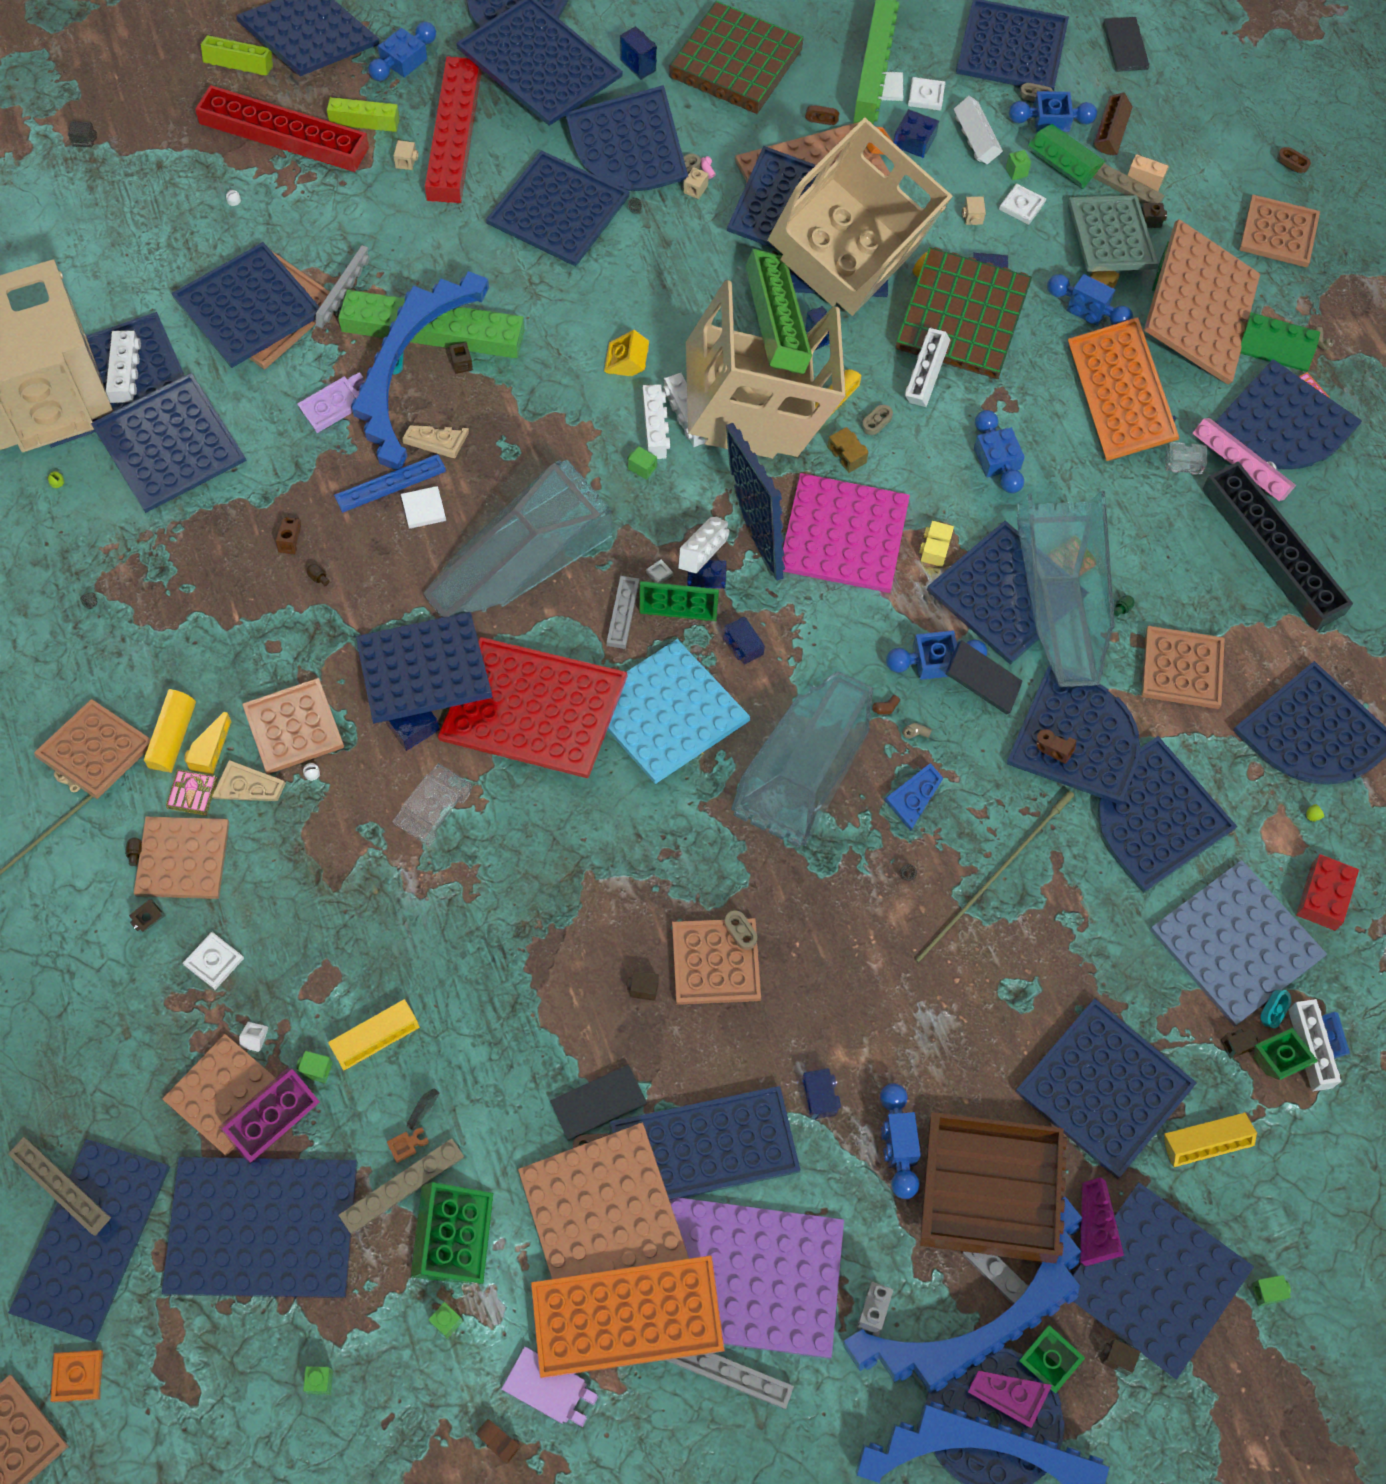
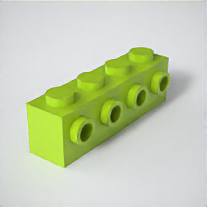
M208 35L201 43L204 63L257 73L259 75H268L273 67L272 53L266 47Z
M330 97L327 107L329 122L345 127L397 132L400 120L397 104Z

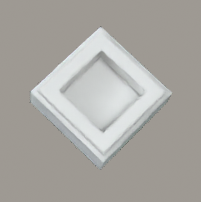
M662 560L646 569V573L655 583H663L673 576V572Z

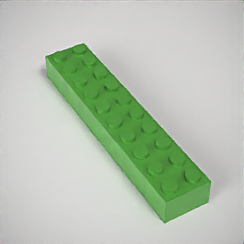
M876 0L853 123L861 122L864 118L873 125L874 121L878 122L879 111H876V109H880L881 99L879 97L883 95L884 86H881V84H885L886 74H883V72L887 73L888 68L886 60H889L891 51L888 48H891L893 37L890 36H894L899 9V1Z
M752 249L745 267L769 366L775 369L789 370L792 373L804 374L812 358V353L789 268L780 260L782 256Z
M347 290L339 315L341 332L379 338L388 337L391 323L396 321L398 309L400 306L403 307L405 298ZM457 307L427 324L410 342L449 348V346L457 343L467 342L470 352L518 359L525 331L524 316Z

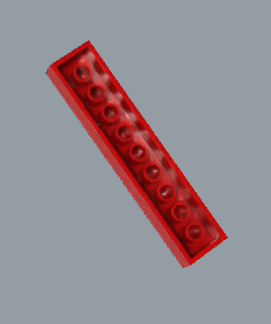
M446 57L425 182L427 201L462 202L481 80V68L469 58Z
M212 85L209 86L195 108L199 124L352 172H356L369 149L367 133Z

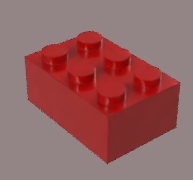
M1319 854L1311 864L1296 916L1336 931L1344 923L1359 869Z

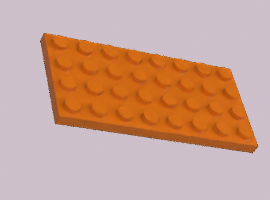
M1138 317L1068 339L1106 461L1179 440V435Z
M712 1255L531 1282L540 1378L725 1351Z

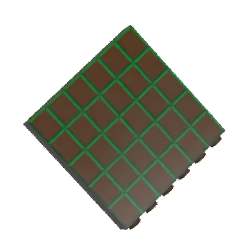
M715 1L670 63L669 77L758 114L801 52L804 37Z
M929 247L896 342V349L918 356L922 350L923 341L929 328L945 331L950 338V343L942 363L999 380L1032 277L1023 272L1011 271V269L1006 267L994 266L989 262L983 263L972 257L966 258L954 252L949 253L937 247Z

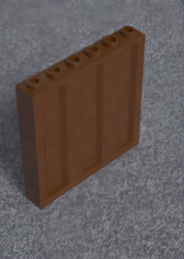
M931 1112L920 1246L1056 1264L1058 1257L1063 1255V1242H1060V1234L1064 1232V1221L1060 1220V1214L1064 1213L1065 1199H1061V1192L1065 1191L1066 1179L1062 1178V1171L1066 1169V1157H1063V1150H1066L1067 1137H1063L1064 1128Z

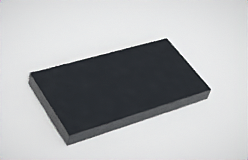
M1137 18L1104 19L1103 24L1116 72L1148 70L1150 65Z
M963 640L957 643L945 673L1006 715L1011 713L1023 682Z
M629 1064L550 1100L567 1141L647 1105V1101Z

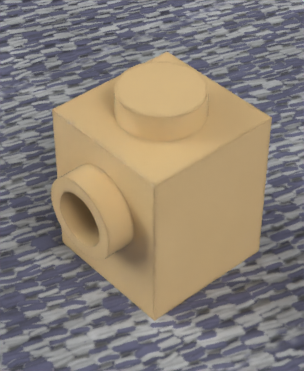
M398 140L394 153L395 168L413 170L414 162L418 160V150L415 148V143Z
M693 167L684 181V194L700 199L708 186L709 173Z
M966 197L965 205L962 208V217L965 218L966 225H983L986 214L984 197Z

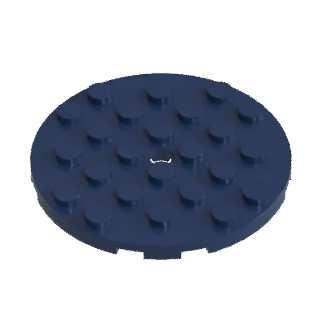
M1002 1348L997 1353L990 1352L985 1356L986 1359L977 1366L973 1364L966 1369L967 1372L960 1378L956 1379L953 1377L947 1381V1386L942 1390H934L931 1393L928 1391L926 1404L930 1405L931 1401L945 1405L944 1410L953 1413V1409L964 1411L967 1413L966 1417L973 1420L976 1419V1416L988 1420V1415L994 1412L1000 1417L999 1424L1013 1428L1012 1433L1021 1435V1432H1026L1034 1435L1035 1441L1043 1443L1044 1439L1057 1443V1448L1061 1449L1064 1436V1420L1061 1409L1062 1404L1058 1393L1055 1394L1050 1389L1032 1428L967 1392L978 1370L1043 1383L1019 1361L1023 1357L1021 1353L1007 1348ZM951 1448L933 1452L942 1467L962 1484H1033L1047 1473L1036 1465L1014 1455L990 1449Z

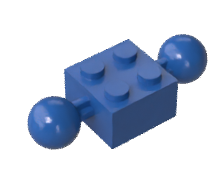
M430 22L419 23L415 29L414 36L401 27L378 45L380 59L372 60L368 67L371 78L376 81L387 79L390 74V68L402 77H406L426 61L427 52L425 44L432 43L436 38L434 25Z
M1037 91L1033 108H1030L1023 101H1017L1009 109V117L1014 123L1021 124L1026 122L1029 117H1035L1036 131H1040L1053 124L1063 132H1070L1073 118H1076L1079 123L1087 125L1092 123L1097 116V109L1090 102H1084L1077 108H1072L1071 92Z
M1056 274L1048 280V292L1054 297H1062L1064 295L1071 297L1067 311L1089 323L1098 326L1105 315L1110 317L1112 325L1133 319V313L1130 308L1126 306H1118L1116 308L1110 306L1115 289L1085 274L1082 275L1075 287L1070 286L1069 279L1062 274Z
M983 410L975 418L977 430L985 433L977 435L974 445L976 455L986 478L1003 474L1000 480L1002 489L1007 493H1017L1024 486V477L1018 470L1021 469L1025 456L1012 427L996 431L998 426L997 415L991 410Z
M945 631L917 634L913 643L914 653H908L903 648H894L887 654L886 664L891 671L896 673L904 672L910 665L917 664L920 680L949 677L945 673L957 646L955 632ZM970 640L967 642V644L987 656V647L982 641Z
M891 1083L886 1085L880 1093L882 1106L889 1110L886 1120L883 1121V1127L880 1128L881 1139L885 1140L886 1148L883 1149L884 1161L888 1162L889 1168H897V1173L891 1180L892 1191L899 1198L910 1199L917 1194L920 1186L918 1177L910 1171V1166H915L921 1156L915 1112L902 1113V1109L908 1100L907 1092L903 1086Z

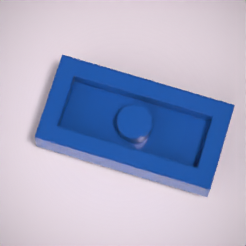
M1332 1012L1323 1015L1322 1020L1327 1031L1334 1059L1350 1054L1339 1014Z

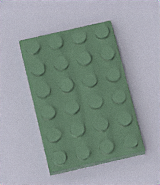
M1137 195L1069 197L1068 204L1087 271L1157 269V258Z

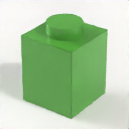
M1025 150L1009 154L1005 168L1012 181L1028 176L1031 160Z
M639 446L627 458L628 470L646 480L657 468V456Z
M305 1051L303 1057L299 1058L296 1068L302 1078L326 1084L333 1063L330 1057Z
M1284 1275L1260 1279L1252 1283L1258 1306L1283 1302L1291 1298V1287L1289 1282L1285 1281Z
M445 1302L428 1319L431 1325L446 1339L463 1322L461 1317Z
M306 1366L303 1391L307 1394L331 1395L333 1370L330 1367Z

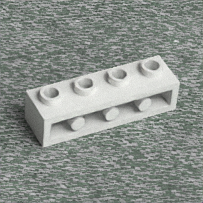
M968 96L954 108L957 115L955 118L962 125L963 128L961 130L968 137L969 140L967 142L974 149L975 158L979 162L982 161L985 164H989L1003 150L979 102Z
M929 328L923 341L922 350L918 355L915 369L912 371L910 383L905 391V396L909 403L927 407L950 343L947 332Z
M112 331L106 393L110 403L133 402V397L137 393L135 379H138V370L136 365L139 364L138 349H141L140 338H137L135 331Z
M682 373L664 378L663 392H665L670 402L671 409L675 411L679 424L683 426L687 439L690 440L693 447L704 444L705 437L688 434L687 383Z
M643 385L647 451L657 456V459H664L667 455V449H670V438H666V433H669L668 422L664 421V418H667V407H663V403H666L665 392H662L661 385Z
M710 517L680 547L679 569L697 573L726 542L729 536V529H727L728 521L721 520L719 517Z
M1317 1000L1296 1002L1288 1009L1293 1028L1318 1060L1317 1063L1305 1068L1311 1090L1333 1089L1341 1082L1340 1074L1334 1060Z

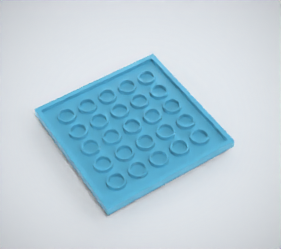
M676 639L627 671L628 677L607 731L654 784H657L749 722L750 716L684 645Z

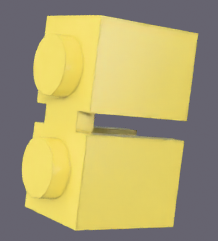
M932 521L931 527H926L924 538L927 540L926 543L922 542L919 551L922 554L921 562L943 567L954 526Z

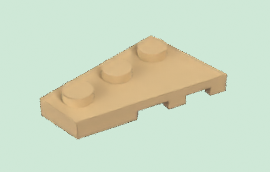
M410 425L403 437V443L455 459L469 434V428L452 430V427H445L444 430L434 429L432 426Z
M229 760L212 797L214 799L278 801L286 782Z

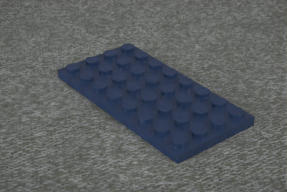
M780 1086L610 1122L612 1134L643 1122L669 1200L801 1172Z
M86 1139L69 1178L98 1204L111 1219L95 1236L80 1224L61 1204L57 1203L8 1313L95 1343L170 1166Z

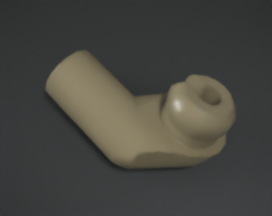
M1316 327L1314 330L1321 332L1318 346L1323 350H1329L1334 344L1333 340L1323 338V328Z
M913 723L906 726L902 733L908 739L918 735L929 738L932 729L918 723Z

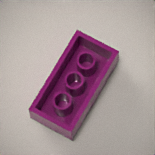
M287 1068L218 1128L246 1161L251 1163L319 1104L320 1101L292 1068Z

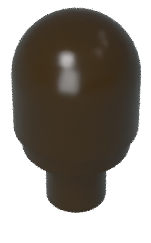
M317 564L308 566L307 575L316 583H322L324 586L329 584L330 580L326 578L325 570Z
M130 838L126 843L125 854L129 858L128 864L136 866L137 859H139L142 852V841L139 838Z

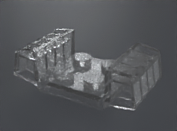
M438 763L406 800L392 823L429 847L437 838V828L458 801L463 804L471 793L472 784Z

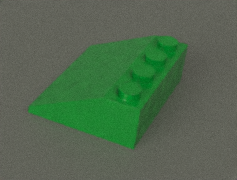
M640 581V614L716 621L719 589Z
M435 1182L423 1185L410 1277L432 1281L484 1284L494 1193Z

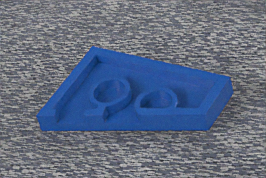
M930 763L885 798L887 804L910 831L937 790L943 777Z

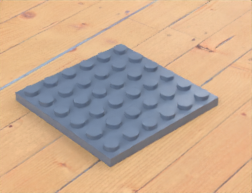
M1242 860L1150 929L1154 936L1234 1027L1265 1004L1275 990H1283L1327 955Z

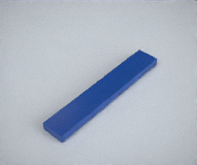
M437 454L335 494L334 497L343 513L444 473L446 468Z

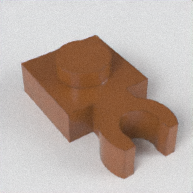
M423 1128L416 1129L410 1137L406 1131L387 1141L396 1163L417 1153L414 1148L415 1146H425L429 1143L428 1138L418 1139V1136L424 1132Z

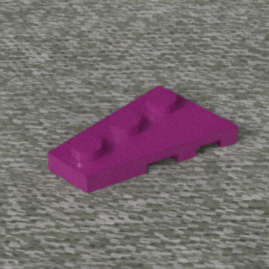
M978 1370L967 1392L1032 1428L1052 1385Z

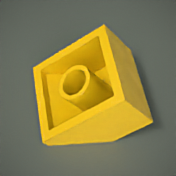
M632 330L609 342L604 372L634 376L644 371L649 340L637 331Z

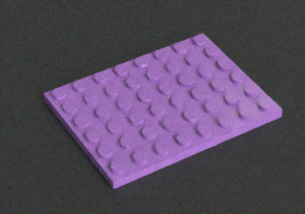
M685 1198L670 1200L689 1258L712 1255L724 1345L832 1358L844 1219Z

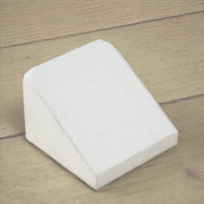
M247 1022L240 1034L239 1046L259 1052L265 1040L268 1027Z

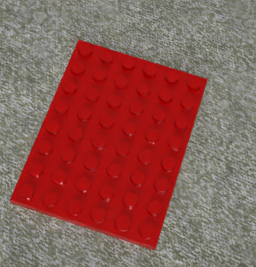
M480 637L479 646L493 698L450 707L438 735L439 741L589 779L627 680V672Z

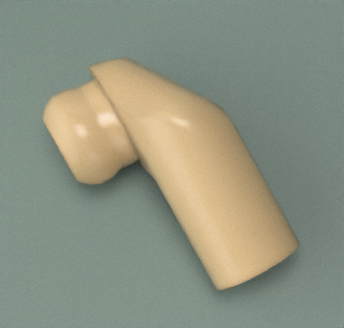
M54 772L56 780L67 784L71 792L80 790V787L58 772Z

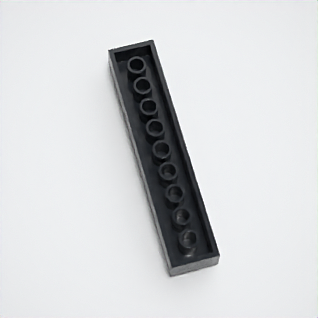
M1239 461L1208 476L1202 489L1315 631L1346 615L1353 602Z

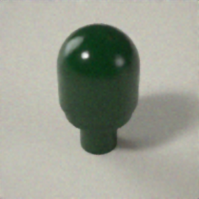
M1130 595L1121 597L1116 602L1113 614L1118 617L1120 614L1128 613L1135 605L1134 598Z

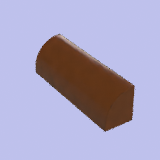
M1125 92L1109 96L1094 141L1095 147L1107 155L1118 154L1133 108Z

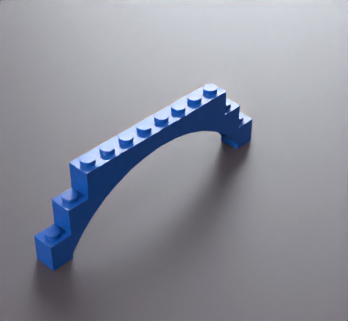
M468 271L466 276L462 277L460 285L440 279L439 283L434 285L432 293L415 286L406 293L405 303L403 307L400 306L398 309L397 319L391 323L390 333L388 337L383 339L382 349L380 352H377L374 359L375 363L373 367L368 369L367 379L365 383L361 384L357 399L354 398L351 404L354 417L367 421L364 427L366 439L380 445L376 454L379 464L398 470L403 467L407 458L406 448L401 447L392 429L388 408L389 387L400 356L415 335L437 317L465 304L476 301L482 303L489 289L488 278Z
M1066 1197L1062 1198L1065 1199L1064 1213L1060 1214V1220L1064 1221V1232L1060 1234V1242H1063V1255L1058 1257L1056 1264L1042 1262L1034 1280L1024 1294L1011 1308L989 1324L960 1337L925 1343L887 1340L866 1334L864 1329H861L844 1341V1349L859 1371L864 1368L866 1370L871 1369L877 1364L879 1359L894 1382L899 1379L901 1381L907 1379L913 1373L912 1370H914L929 1393L934 1390H942L947 1386V1381L953 1377L956 1379L960 1378L971 1365L977 1366L986 1359L985 1356L990 1352L997 1353L1004 1347L1005 1342L1010 1339L1012 1341L1018 1339L1023 1334V1330L1028 1327L1031 1329L1036 1327L1042 1321L1041 1318L1047 1314L1049 1316L1054 1315L1059 1311V1306L1065 1302L1070 1304L1077 1299L1080 1285L1068 1269L1074 1268L1080 1259L1081 1251L1070 1238V1236L1080 1230L1082 1221L1080 1214Z
M931 1401L930 1405L924 1403L916 1431L913 1430V1425L902 1421L900 1425L893 1424L886 1451H883V1446L870 1442L869 1446L863 1444L855 1471L857 1476L880 1483L882 1476L915 1457L951 1448H980L1011 1454L1036 1465L1051 1474L1062 1484H1105L1109 1467L1103 1464L1104 1459L1090 1455L1088 1459L1080 1456L1081 1451L1067 1447L1065 1451L1057 1448L1058 1444L1044 1439V1442L1041 1443L1035 1441V1436L1029 1433L1021 1432V1435L1012 1433L1013 1428L999 1424L997 1428L989 1425L990 1421L976 1416V1419L973 1420L967 1418V1413L964 1411L953 1409L952 1413L944 1410L945 1405Z

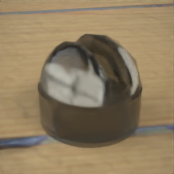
M632 198L628 202V208L632 213L637 214L642 209V202L638 198Z
M93 592L86 593L80 597L82 605L87 609H92L97 605V597Z
M911 864L904 865L899 871V876L904 881H911L917 875L916 868ZM910 870L911 873L905 877L904 873Z

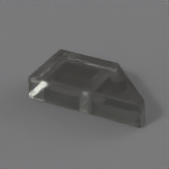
M434 1088L422 1095L406 1126L413 1130L431 1110L440 1092Z

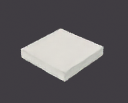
M883 72V74H886L885 84H881V86H884L883 95L879 99L903 101V72Z
M912 77L908 106L941 111L945 82Z
M1016 184L1000 205L999 210L1029 225L1045 204L1046 198Z
M438 486L401 494L409 529L446 521Z
M211 932L182 964L216 990L244 957Z

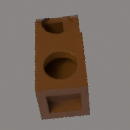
M284 517L282 519L276 538L278 553L296 554V544L301 529V520L299 518Z
M1044 729L1037 735V748L1041 752L1066 764L1076 749L1077 740L1069 737L1066 741L1055 736L1052 731Z
M489 1419L475 1433L506 1464L510 1462L521 1448L516 1441Z

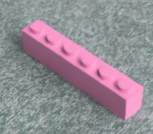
M1204 418L1192 433L1231 464L1239 461L1252 479L1278 501L1285 500L1296 486V484L1210 418Z

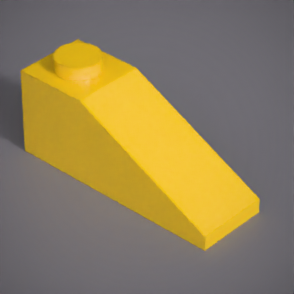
M223 712L192 743L190 750H187L185 762L190 770L214 774L231 724L228 713Z

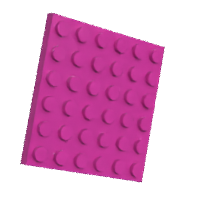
M800 473L783 547L784 557L782 559L785 565L783 572L890 593L910 495Z

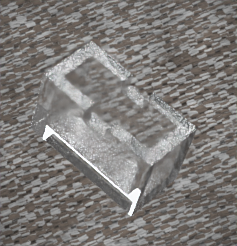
M1169 443L1165 452V470L1191 474L1203 473L1207 465L1206 445L1192 444L1191 447H1187L1185 443Z

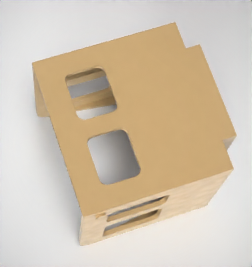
M864 118L799 182L772 230L768 241L783 254L780 260L831 306H835L838 303L853 316L915 252L953 196L869 120ZM868 142L876 146L894 163V168L889 176H885L864 157L863 151ZM841 151V153H840L838 159H837V160L835 161V163L830 167V165L832 164V162H833L834 158L836 157V155ZM817 175L811 187L799 198L804 187ZM905 175L909 176L930 195L931 200L925 208H921L900 189L899 183Z
M54 259L0 275V450L18 444L21 452H26L94 430L91 425L92 420L113 412L86 334L63 282V275L58 270ZM38 282L45 284L49 295L48 302L21 311L12 310L8 299L10 291Z
M725 280L686 341L688 434L705 437L706 445L728 449L726 425L734 423L736 428L741 430L743 439L748 441L752 453L755 452L758 456L774 458L777 453L798 457L846 396L839 307L833 306L807 333L813 357L814 350L829 331L830 359L814 380L812 358L804 374L792 373L781 368L775 369L769 366L763 337L734 331L732 283L729 280ZM720 307L722 328L711 324ZM832 374L833 390L822 388Z

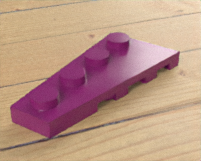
M1100 1177L1083 1182L1081 1263L1089 1266L1124 1256L1106 1181Z

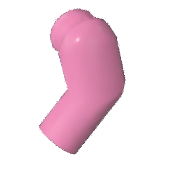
M706 156L701 158V167L704 172L709 173L708 179H711L716 174L710 166L712 163L711 158Z

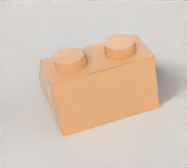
M1136 154L1128 176L1158 192L1169 165Z

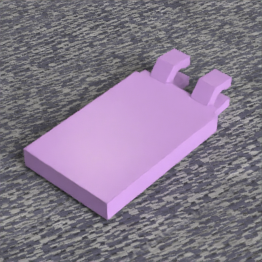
M360 372L351 376L348 380L344 376L297 403L299 409L316 433L353 413L351 404L354 398L357 399L359 391L356 389H359L361 384L365 383L364 378Z
M524 1347L502 1387L504 1392L557 1422L563 1424L564 1422L567 1423L569 1419L583 1427L587 1418L574 1410L579 1398L592 1405L595 1404L598 1398L597 1394L585 1388L587 1385L585 1380L575 1374L540 1378L538 1354Z

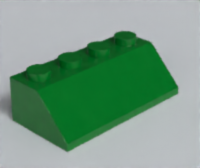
M1053 124L1040 130L1028 144L1032 154L1081 189L1086 187L1105 163L1102 158Z
M1251 312L1246 321L1240 345L1242 347L1240 354L1269 362L1274 359L1283 366L1308 372L1321 332Z

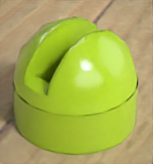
M54 471L48 475V482L51 487L60 488L63 486L65 480L61 473Z
M1314 804L1307 809L1306 816L1307 819L1315 822L1324 818V813L1317 804Z

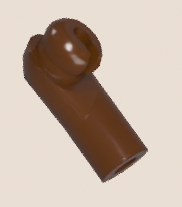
M892 695L888 702H875L872 710L879 715H890L899 704L900 698Z

